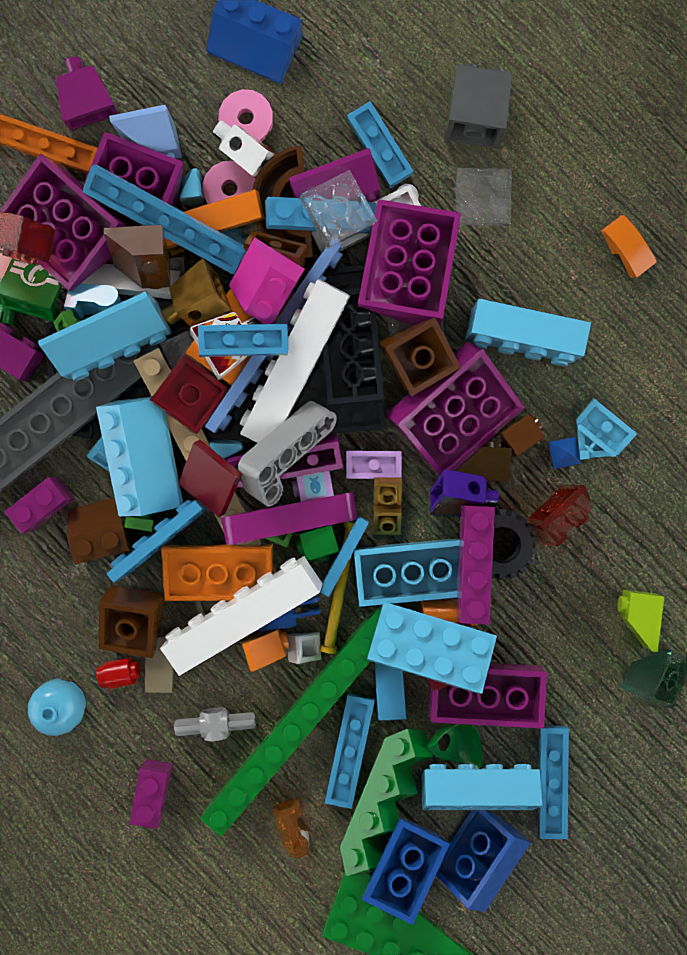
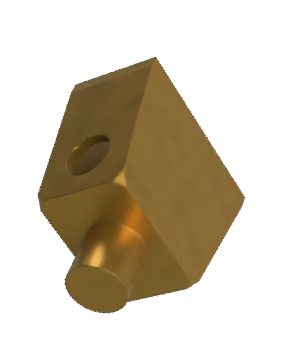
M204 258L170 286L169 291L173 303L163 309L162 314L170 324H174L182 318L190 327H193L231 309L220 275Z

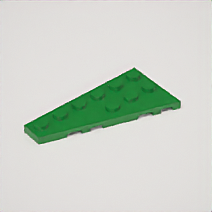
M344 871L324 925L322 937L370 955H474L463 945L456 943L446 935L442 928L438 925L435 926L425 918L421 911H419L412 925L363 901L362 896L373 873L346 877Z

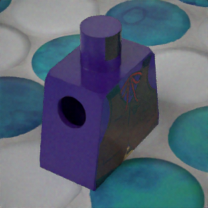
M444 469L430 489V515L461 516V505L496 507L499 499L498 491L486 490V479L483 476Z

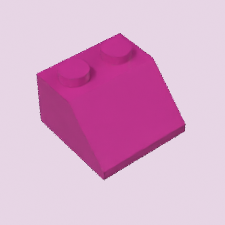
M254 238L229 286L246 313L264 324H273L305 269Z

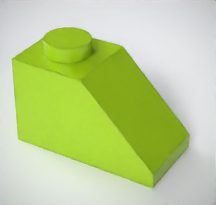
M623 590V594L619 597L617 604L621 619L643 647L652 652H658L664 596L656 593Z

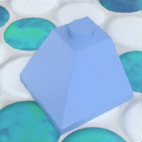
M166 105L109 116L110 122L121 138L175 159L182 158L176 126Z

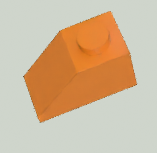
M280 629L266 630L248 635L242 644L250 672L286 657V649L290 648L286 632L281 633Z

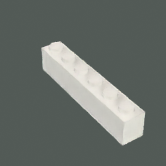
M317 280L315 284L310 282L303 296L307 301L302 310L299 308L296 310L290 322L294 327L288 336V355H279L277 361L271 360L265 372L268 379L264 386H258L252 400L256 401L252 411L247 409L241 419L240 425L244 427L240 434L257 443L288 419L350 298V295L322 280Z
M305 556L297 561L295 558L289 559L280 566L282 570L275 574L271 572L266 573L257 580L258 584L250 589L248 586L241 588L233 595L234 599L227 603L225 600H222L210 609L212 612L203 616L201 613L188 622L189 626L181 630L177 627L165 636L167 640L160 649L177 674L180 676L320 593L322 582Z

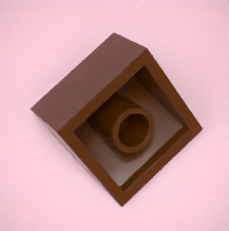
M163 225L104 228V236L116 269L142 289H160L171 286L170 257Z
M435 318L405 327L379 342L403 389L411 396L461 368Z
M115 497L68 510L67 539L74 565L134 549L132 546L135 542L131 528L124 527L126 516L118 515Z
M111 585L99 602V649L153 658L163 621L164 594Z

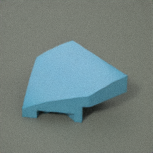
M594 398L576 418L580 460L606 456L616 457L637 435L634 430Z

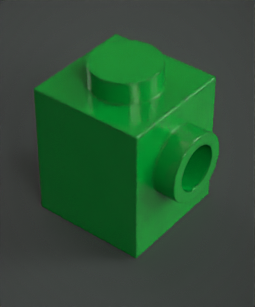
M332 525L301 532L299 534L301 539L296 540L300 556L305 555L307 561L313 559L314 564L330 559L329 554L339 552Z

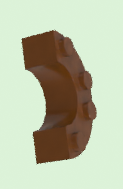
M302 145L279 152L268 160L259 171L252 190L255 189L259 192L265 219L257 221L255 224L258 232L307 244L305 265H314L310 231L266 228V198H286L287 194L291 191L289 178L305 172Z

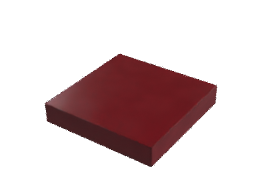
M184 354L149 401L197 435L221 403L229 388Z
M198 440L192 445L178 484L220 518L226 514L242 473L203 441Z

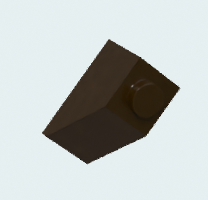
M487 442V447L479 448L455 471L483 476L486 481L510 482L512 448H504L503 442Z

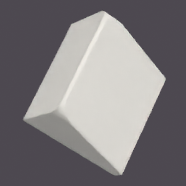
M320 632L287 635L290 648H287L289 662L300 664L322 660Z

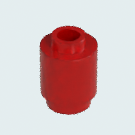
M131 657L104 662L102 666L97 667L98 684L100 688H107L108 690L136 684L137 678L140 677L138 662H134Z

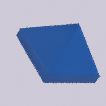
M576 437L548 442L553 469L581 464Z

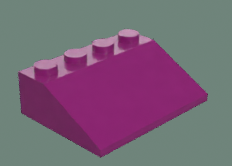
M40 154L0 209V229L68 291H73L111 259L104 236V228L130 226L105 204L83 193L84 186L60 164Z
M378 199L358 306L409 325L435 318L441 328L461 213Z
M470 342L465 343L454 353L461 368L413 396L408 394L386 414L400 433L439 476L444 469L455 471L525 408L484 350Z

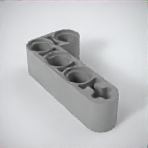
M309 401L250 449L238 464V471L242 473L241 480L245 491L266 506L274 505L280 499L283 491L279 476L333 430L337 421L336 414L313 401Z

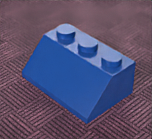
M218 0L212 15L206 51L213 56L282 84L303 36L301 19L257 0Z
M471 810L449 843L450 845L436 876L469 910L485 912L531 842L510 823L492 811Z
M399 818L362 896V900L413 925L450 844L441 835L420 824Z

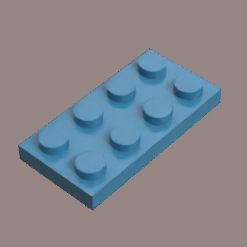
M192 499L191 501L187 500L176 509L179 513L177 516L162 520L154 527L157 531L154 535L150 534L147 537L145 535L132 546L135 549L132 553L122 554L110 564L113 569L107 573L109 578L116 582L130 575L159 551L163 545H166L206 512L208 508L198 500Z

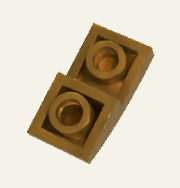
M374 477L373 535H401L402 477Z

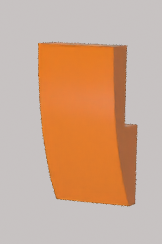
M625 215L619 216L601 230L611 253L619 254L630 278H637L657 262L641 234Z

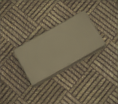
M165 636L158 637L153 658L145 657V692L172 693L174 691V668L160 649L167 640Z

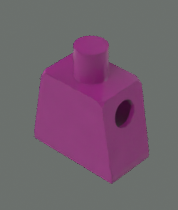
M77 56L66 59L65 65L68 73L59 75L56 78L61 117L69 130L73 131L110 119L109 116L119 114L94 66L83 67L81 58Z

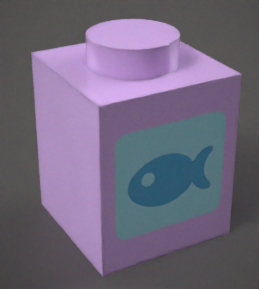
M330 471L297 476V480L292 481L295 497L300 496L301 502L334 496Z

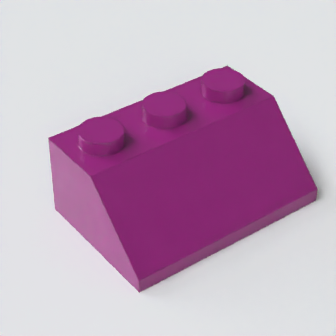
M104 132L91 166L97 164L175 207L179 199L184 163Z
M370 148L289 178L293 198L372 203L377 201L376 198L380 197V185Z

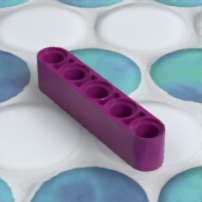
M353 492L221 517L226 545L352 521L358 518Z

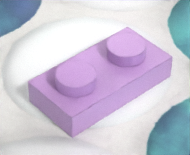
M346 451V478L401 477L402 451Z

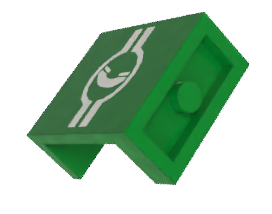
M18 245L0 282V303L2 307L54 322L59 316L56 300L63 285Z

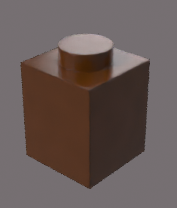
M530 414L522 417L498 433L506 448H512V457L520 455L545 438L542 433L544 428L541 422L536 417L532 418Z

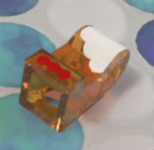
M300 796L275 804L272 813L287 854L294 858H301L308 852L310 840L309 832L302 826L299 818L303 814V804Z

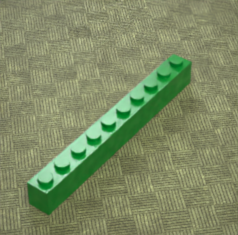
M382 605L375 606L206 805L200 820L220 837L223 836L370 663L367 657Z

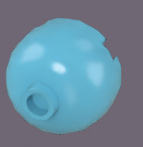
M53 679L43 683L34 691L28 702L27 714L31 724L37 731L47 736H59L70 732L82 721L84 709L86 708V699L83 691L77 684L71 681Z

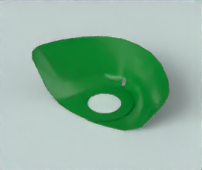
M447 723L434 734L426 745L427 749L440 759L462 764H473L475 769H480L482 766L481 738L478 730L473 725ZM444 734H448L450 737L449 746L446 750L441 751L438 747L439 739Z

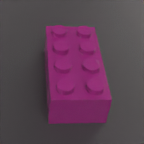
M490 663L482 694L454 686H448L432 691L430 687L428 707L430 721L432 723L544 729L547 672L539 665Z

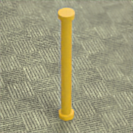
M344 522L343 527L346 528L343 544L355 523ZM351 557L334 587L325 641L320 648V651L336 654L337 652L335 642Z

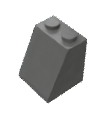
M471 63L457 64L444 140L497 149L507 127L512 73L505 72L501 68H491L490 70L478 68L477 65Z

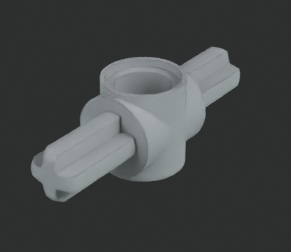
M224 707L209 708L203 710L200 713V717L175 720L174 731L176 736L201 734L205 741H219L228 738L231 731L254 729L256 727V716L254 712L230 714L229 710H226Z

